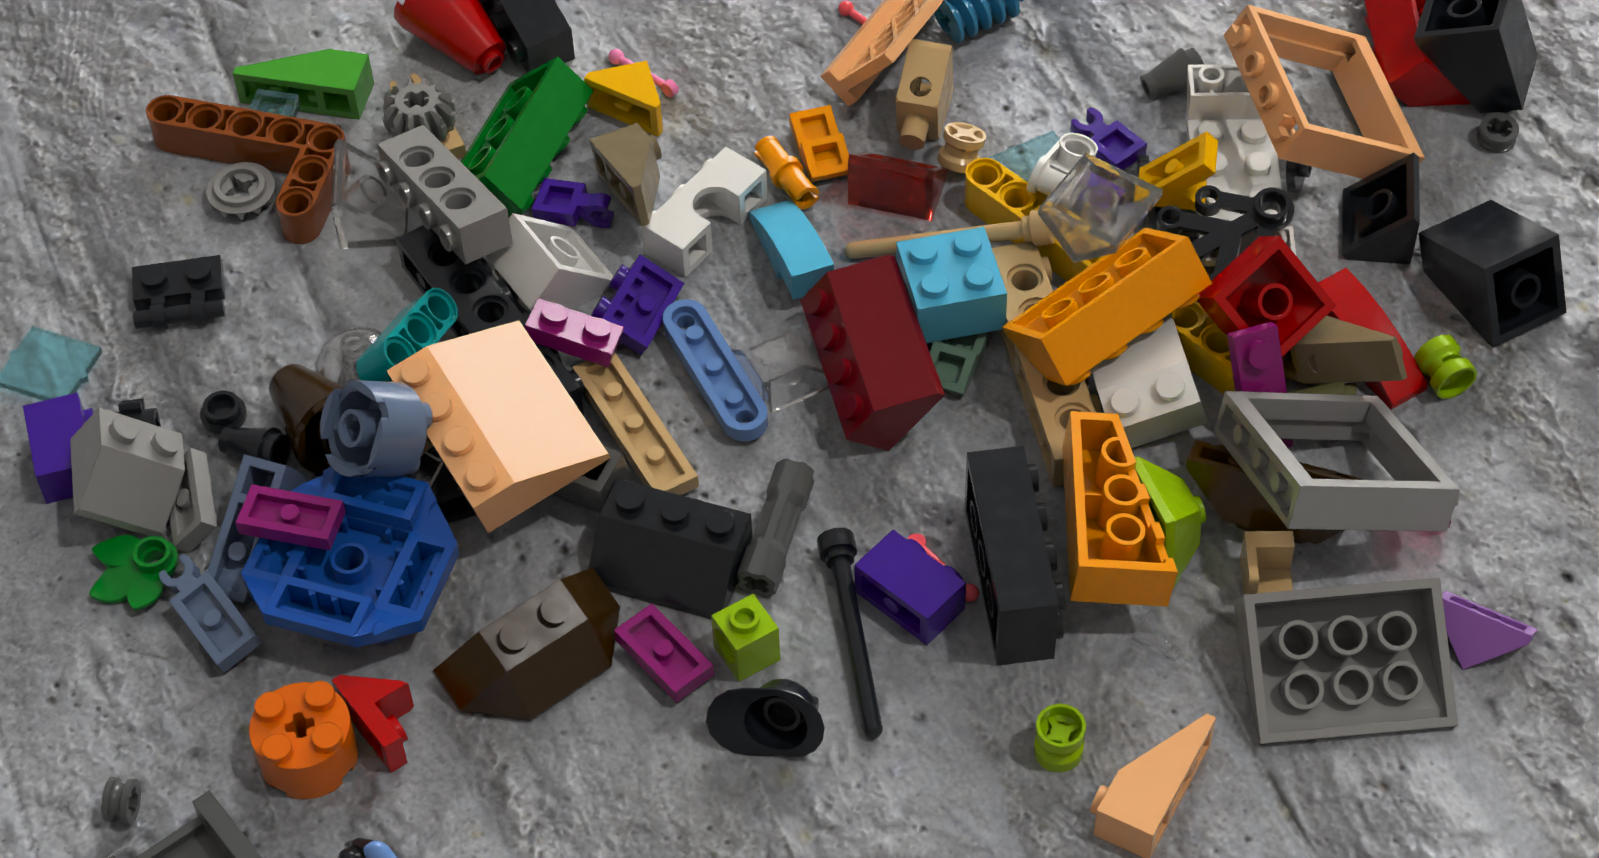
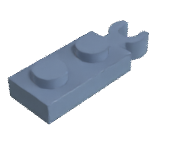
M182 554L179 559L185 565L184 573L178 578H171L163 569L159 572L160 580L172 593L176 594L169 600L171 605L217 666L225 673L262 644L263 641L215 578L208 571L201 575L199 567L189 556Z

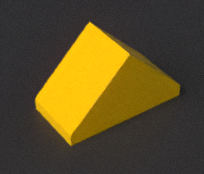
M647 60L587 73L584 77V82L594 90L587 101V107L629 125L638 123L645 132L657 137L662 134L661 102Z

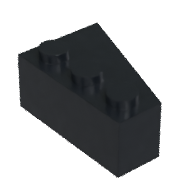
M479 0L499 36L505 41L510 58L516 65L521 63L527 73L557 56L564 63L575 59L572 29L555 0Z

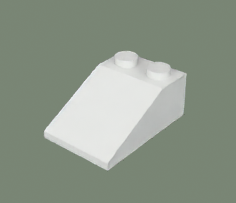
M1172 313L1163 318V324L1156 330L1140 334L1128 342V347L1122 354L1112 359H1104L1091 369L1104 413L1119 415L1131 448L1208 423Z

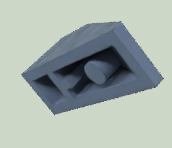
M245 454L243 455L208 572L215 578L231 600L248 604L251 596L244 584L241 572L259 537L239 534L235 522L249 489L253 484L291 491L305 483L307 475L286 465Z

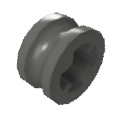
M1501 112L1487 114L1480 123L1477 141L1486 151L1492 153L1508 152L1516 143L1519 125L1508 114ZM1504 132L1506 134L1505 137H1503L1500 133Z
M110 777L107 780L101 803L102 817L105 822L112 823L117 818H121L123 824L134 823L141 801V787L138 779H128L125 784L122 783L119 777Z

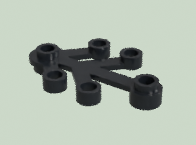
M1206 185L1199 188L1195 194V209L1201 215L1183 212L1176 206H1165L1157 214V229L1173 234H1180L1182 231L1203 234V237L1191 243L1199 259L1219 250L1214 273L1209 275L1212 281L1237 257L1241 237L1258 229L1256 239L1259 236H1275L1276 231L1284 229L1293 220L1294 204L1285 191L1275 187L1265 188L1254 197L1222 192L1215 186ZM1209 197L1213 198L1216 202L1205 204L1201 200ZM1221 209L1244 214L1232 221L1209 217L1216 215ZM1272 209L1277 211L1278 213L1268 214L1264 211ZM1174 218L1178 222L1171 225L1166 224L1163 220Z

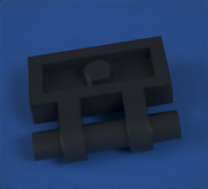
M220 255L132 267L133 302L136 311H133L135 329L153 327L154 331L168 329V324L193 321L194 325L207 324L211 318L226 316L223 301L225 299L224 269Z

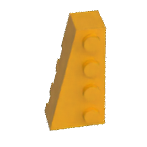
M1070 411L1062 445L1070 601L1168 607L1178 570L1173 557L1169 558L1166 552L1164 533L1160 523L1155 522L1149 507L1150 496L1145 483L1141 484L1135 470L1136 460L1119 415Z

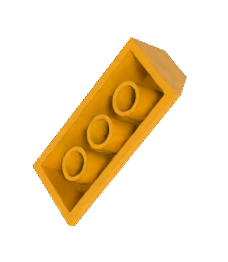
M1145 227L1005 324L1002 329L1047 380L1064 386L1075 385L1088 378L1091 374L1090 369L1104 359H1112L1122 354L1128 347L1127 343L1138 335L1146 334L1159 328L1164 322L1163 318L1172 311L1187 307L1197 301L1200 297L1199 292L1211 285L1212 282L1189 237Z

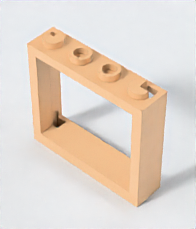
M1251 5L1245 7L1224 33V38L1279 159L1362 179L1413 152L1419 157V164L1425 159L1365 36ZM1279 58L1332 71L1363 137L1309 124ZM1297 123L1299 128L1295 132L1294 126Z

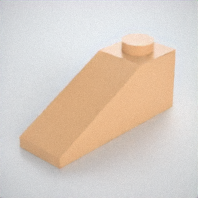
M1206 713L1118 770L1109 787L1101 785L1090 808V813L1096 815L1094 836L1142 858H1151L1212 743L1216 717Z

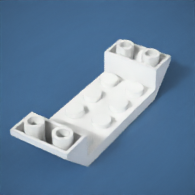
M1237 64L1188 65L1187 142L1206 131L1218 140L1216 173L1207 179V185L1215 186L1222 192L1254 197L1258 192L1269 187L1282 190L1278 155ZM1205 198V204L1216 202L1213 198ZM1221 209L1216 215L1209 217L1232 221L1244 214ZM1272 209L1264 211L1268 214L1278 213L1277 211ZM1194 210V214L1201 215L1196 210ZM1287 226L1276 231L1275 236H1280L1296 255L1293 226ZM1258 229L1241 237L1237 257L1256 240ZM1196 233L1197 239L1204 236L1203 234ZM1219 250L1200 259L1204 266H1215Z

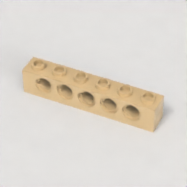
M1022 242L992 248L1007 291L1006 324L1053 292L1051 286L1052 270L1047 256L1041 257L1038 247L1033 242ZM999 330L1052 488L1064 486L1062 445L1070 411L1101 413L1098 396L1096 394L1090 395L1087 388L1089 377L1078 384L1067 386L1047 380L1008 338L1004 330Z

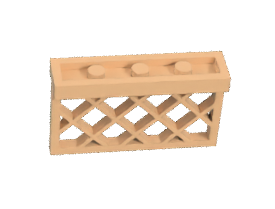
M883 0L820 77L848 106L854 104L861 98L882 70L895 62L944 0Z

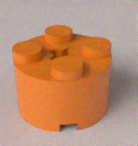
M315 681L313 683L299 682L283 686L273 692H266L257 698L254 706L255 711L249 724V737L261 774L266 783L272 788L274 786L286 792L288 797L295 799L322 797L335 791L342 785V778L351 767L352 770L354 769L358 761L359 748L348 707L342 697L334 691L333 686L325 681Z

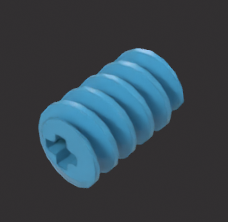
M944 0L934 12V15L945 33L955 43H961L965 38L964 32L968 36L973 37L978 34V26L983 30H989L992 27V20L997 24L1005 22L1006 14L1011 18L1018 16L1020 13L1019 2L1024 0Z

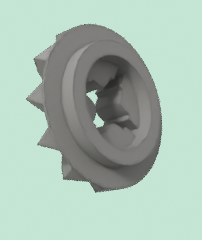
M239 162L221 168L210 178L206 187V196L212 211H220L225 219L236 214L243 220L245 214L249 212L260 216L261 207L272 205L273 194L277 192L275 180L271 172L262 165L251 162ZM236 185L238 189H242L244 192L249 191V195L242 197L239 193L235 194L234 186Z

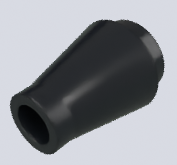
M227 426L221 431L218 440V447L222 453L232 455L241 461L245 454L286 465L291 452V445L287 435L282 434L280 429L276 427L235 428Z

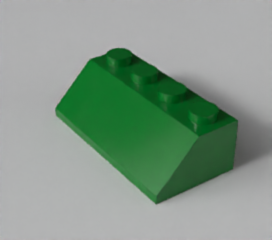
M558 56L508 84L460 161L507 208L508 217L512 213L522 215L534 201V197L531 194L536 186L541 184L544 178H547L551 173L552 167L549 164L554 156L559 154L569 143L570 137L567 134L572 126L576 125L587 113L588 108L585 104L594 91Z

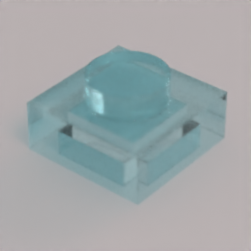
M257 89L249 109L296 117L300 108L298 94Z

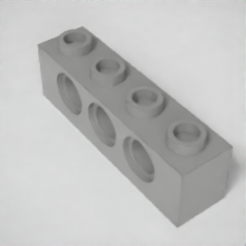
M424 125L377 144L381 162H378L376 167L381 181L386 187L391 186L398 193L401 202L406 208L411 207L418 214L421 223L427 230L432 229L439 236L442 245L448 252L453 250L465 264H468L513 244L507 208Z

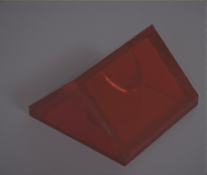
M870 152L849 154L848 204L932 221L949 169Z

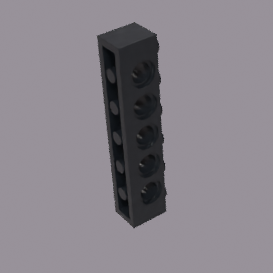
M423 225L396 238L402 268L420 291L424 294L431 288H440L450 294L456 302L458 317L450 329L457 338L518 320L525 327L530 314L526 311L521 313L517 309L512 293L504 283L498 285L493 279L492 271L484 257L465 264L453 250L448 252L444 248L439 236L432 229L427 230ZM535 343L582 415H584L582 395L585 394V387L579 375L574 370L567 371L562 364L557 350Z

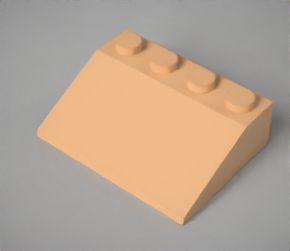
M519 320L426 346L387 370L393 382H401L410 386L417 393L421 402H426L430 405L433 419L431 426L427 429V437L488 533L610 459L608 452Z

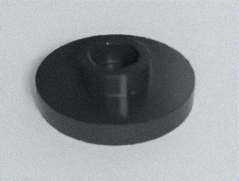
M1286 161V185L1289 192L1299 193L1301 191L1305 177H1310L1312 166Z

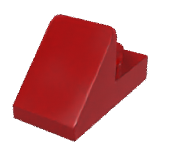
M338 675L331 681L334 691L346 703L352 724L390 773L407 764L403 743L408 740V737L397 719L411 711L414 707L409 684L400 680Z

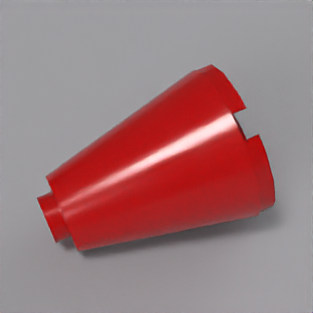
M405 0L403 5L397 1L394 7V18L404 30L477 75L483 73L490 74L502 65L506 46L479 0Z

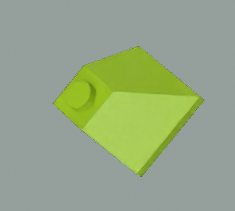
M1138 456L1135 457V470L1140 483H1145L1150 496L1149 507L1155 522L1160 523L1165 536L1164 546L1169 558L1173 557L1178 570L1174 584L1175 587L1200 545L1201 523L1206 521L1205 508L1201 498L1198 495H1192L1183 478Z

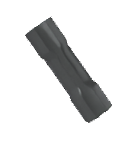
M786 458L778 461L775 465L767 487V498L752 541L746 547L736 575L739 579L737 585L748 594H757L766 598L777 592L786 566V555L800 514L806 508L815 481L813 479L814 470L804 462H796Z

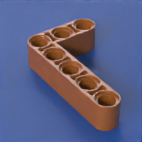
M173 95L156 97L146 107V115L155 145L160 150L231 164L251 162L262 165L269 171L288 174L275 203L283 235L289 242L294 244H306L319 236L351 167L345 135L339 126Z

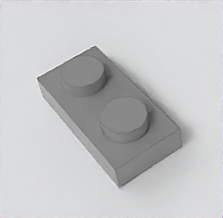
M193 448L184 453L185 472L169 515L173 545L176 549L189 553L217 527V515L214 510L207 456L205 452Z

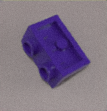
M639 254L629 268L623 264L619 267L608 287L614 290L610 299L603 296L590 316L602 318L608 322L623 326L624 329L620 342L639 355H642L663 322L665 309L675 301L684 282Z

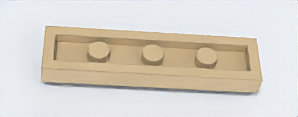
M616 353L609 368L587 360L572 367L583 382L585 396L644 486L678 495H683L699 487L697 473Z

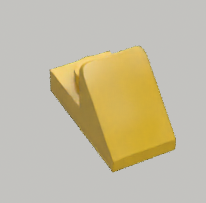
M1206 131L1140 167L1136 201L1146 206L1165 207L1171 205L1180 209L1196 210L1195 194L1197 190L1202 186H1206L1207 179L1216 173L1218 140Z

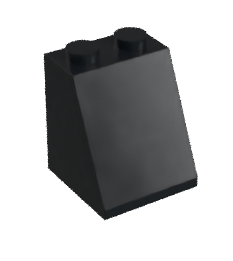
M1426 0L1414 36L1415 43L1480 113H1507L1523 110L1538 54L1522 0Z
M1493 200L1484 202L1418 233L1423 272L1490 346H1498L1567 313L1559 234Z

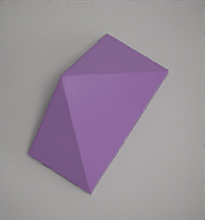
M1445 591L1442 593L1447 635L1462 670L1524 647L1536 635L1538 629L1451 592Z

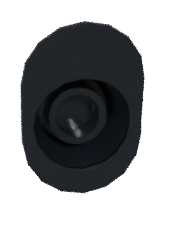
M773 679L763 684L760 688L727 690L715 697L707 709L706 724L710 735L720 746L738 754L804 757L819 747L823 741L825 730L821 714L818 712L819 699L812 696L807 688L789 679Z

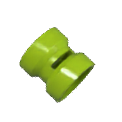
M1440 335L1430 339L1418 349L1414 356L1422 374L1430 376V385L1441 399H1450L1465 392L1472 386L1478 375L1471 361L1461 357V348L1451 335Z
M1058 703L1046 707L1038 715L1034 755L1036 761L1043 768L1051 772L1062 773L1072 770L1082 760L1086 722L1078 709L1067 704Z

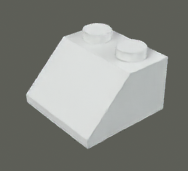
M512 213L509 223L513 244L486 255L496 268V276L511 286L519 296L517 299L519 304L530 313L538 298L558 303L573 310L611 290L608 285L613 275L570 226Z

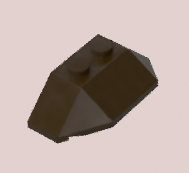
M1195 440L1185 468L1223 521L1233 523L1244 531H1293L1294 543L1297 544L1307 542L1319 544L1344 531L1288 529L1224 445H1210L1211 443ZM1299 462L1312 479L1361 480L1338 471Z
M593 568L556 581L478 631L438 665L432 673L460 713H478L493 717L532 721L611 668L615 646L614 629L618 625L620 605Z

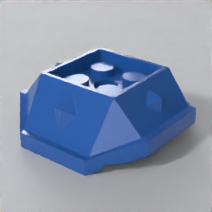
M330 466L323 471L322 476L305 482L291 490L292 492L341 500L344 503L346 513L330 551L270 539H258L241 575L265 624L355 648L370 644L387 645L401 636L424 631L459 556L457 541L437 504L429 483L404 476L347 477L339 474Z

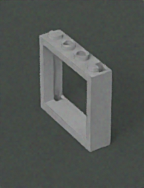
M1225 391L1214 433L1288 529L1447 531L1454 507L1458 506L1459 487L1378 396ZM1281 439L1362 441L1394 480L1312 479Z

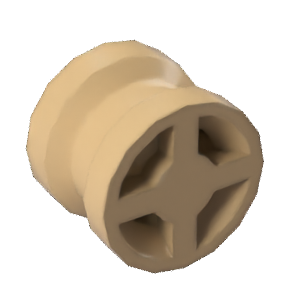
M964 122L947 124L943 133V138L946 142L939 149L937 157L939 164L951 171L965 173L967 165L971 161L980 158L978 151L984 147L986 141L985 132L972 124Z

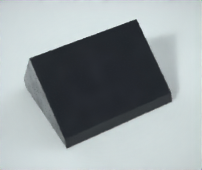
M1414 152L1344 188L1342 194V256L1347 260L1411 265L1420 225L1419 157Z

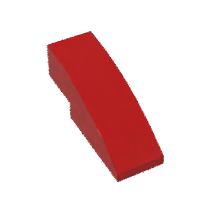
M1347 268L1318 282L1337 305L1327 316L1397 338L1403 352L1402 359L1407 378L1402 381L1364 382L1391 410L1427 390L1428 383L1401 335L1367 289Z

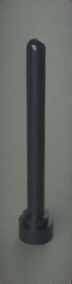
M832 528L824 531L817 538L820 560L826 563L829 569H832L863 732L868 738L875 739L882 734L883 726L851 570L854 557L857 555L855 537L850 529Z

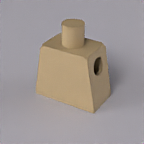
M912 39L908 45L896 96L897 132L900 133L899 142L908 149H921L924 147L926 139L937 140L941 136L954 92L952 45ZM922 79H926L930 84L922 83Z

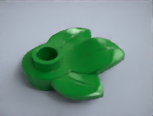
M121 535L98 543L91 550L94 556L107 569L89 592L90 597L107 604L120 603L127 599L131 608L135 611L150 606L156 602L164 591L165 585L160 580L159 572L164 569L170 576L179 564V555L176 547L160 536H149L140 540L132 535Z

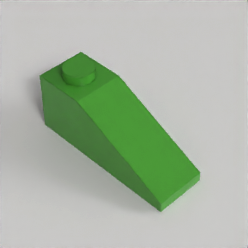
M325 49L235 67L232 73L240 103L358 120L362 116L374 86L369 54Z

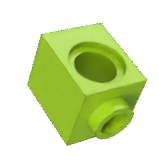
M754 594L711 615L714 648L738 682L781 660L779 628Z

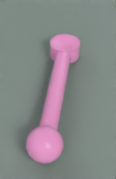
M613 49L609 52L608 59L611 64L627 65L634 63L625 58L624 53L620 49ZM651 73L654 84L659 86L666 96L672 98L679 92V87L673 80L667 79L665 81Z

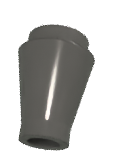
M1192 47L1187 50L1180 48L1150 72L1140 76L1142 88L1148 98L1153 99L1159 95L1187 89L1188 65H1204L1198 52Z

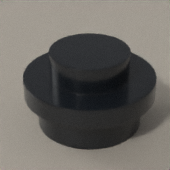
M221 390L210 394L204 400L200 411V418L203 426L208 431L220 434L227 426L240 428L246 421L247 409L243 400L233 392Z

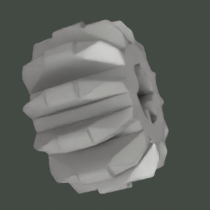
M424 78L420 83L413 84L408 79L405 87L393 86L391 96L384 98V116L382 118L384 128L387 130L388 135H392V137L424 125L439 141L446 142L447 132L454 130L456 122L454 112L456 110L453 98L443 88L442 83L431 85L427 78Z

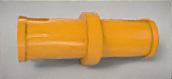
M766 136L759 140L754 147L756 150L754 155L770 172L769 176L773 184L777 188L784 189L800 210L812 207L819 199L817 194H820V192L803 173V165L796 157L789 156L776 137Z

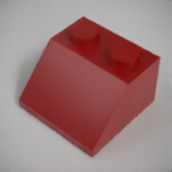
M1259 236L1211 281V285L1199 292L1200 297L1197 300L1200 306L1226 335L1267 322L1276 324L1278 326L1282 357L1337 306L1280 236Z

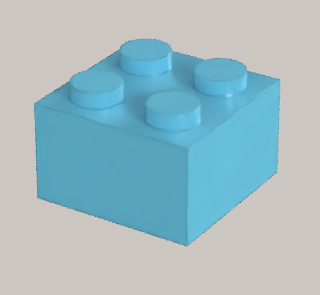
M984 227L896 242V260L926 343L1002 330V327L1006 324L1007 291Z

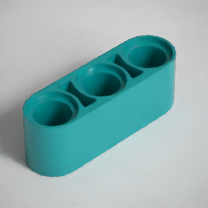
M431 288L400 311L359 357L356 363L359 379L363 381L393 382L387 372L388 369L426 346L436 344L458 317V308L452 296L443 289Z

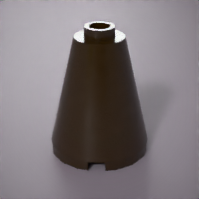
M290 364L274 374L269 384V393L296 460L303 468L320 477L323 475V471L330 467L325 454H332L328 439H321L320 421L322 410L329 394L334 389H342L344 386L303 365Z

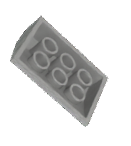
M1440 577L1245 594L1234 600L1239 651L1259 744L1458 726Z

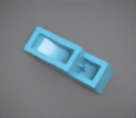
M786 200L748 211L749 219L777 278H783L793 300L804 297L826 272L834 270V263L816 230L804 213L792 201Z

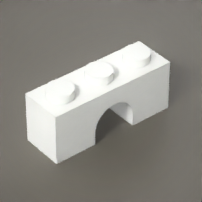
M725 147L713 159L710 158L705 161L700 171L686 184L680 185L665 204L658 210L652 211L650 224L642 226L644 253L682 277L688 276L713 252L711 222L705 218L724 216L741 225L749 217L748 211L758 209L768 199L766 169Z

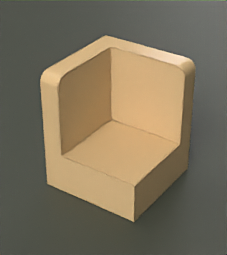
M1244 531L1240 554L1244 595L1293 590L1291 564L1295 549L1293 531Z

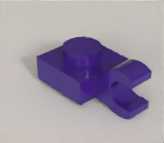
M544 178L532 207L533 218L576 227L578 219L581 217L595 227L609 228L614 217V211L608 210L611 202L610 195L604 193L588 194L586 183Z

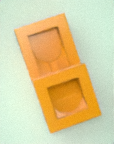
M831 105L789 113L791 131L811 182L853 174L854 169L843 133L838 131Z

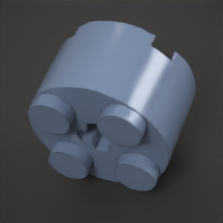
M350 380L345 382L347 385L342 389H334L329 394L322 410L320 433L321 439H328L332 454L325 455L328 463L336 472L347 477H398L412 475L418 471L420 458L425 447L427 429L432 424L433 415L430 405L426 402H421L417 393L410 386L401 382Z

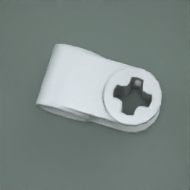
M1068 133L1061 136L1052 149L1037 162L1029 178L1027 191L1034 194L1037 191L1042 192L1060 201V206L1068 210L1087 184L1098 151L1097 144L1089 137L1078 133Z

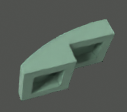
M991 332L933 342L930 354L943 391L964 397L978 368Z

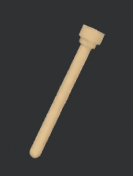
M1050 208L1031 210L1030 215L1022 216V221L853 241L845 246V254L850 259L896 254V242L979 227L985 228L989 242L1024 238L1026 243L1033 242L1035 246L1054 244V219Z

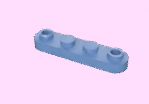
M690 299L671 303L663 313L664 333L724 432L730 438L743 442L752 441L762 436L768 427L767 406L705 307L701 303Z

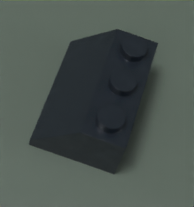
M616 478L599 515L588 569L593 568L610 592L711 619V615L728 607L739 579L736 575L746 547L753 538L751 514Z

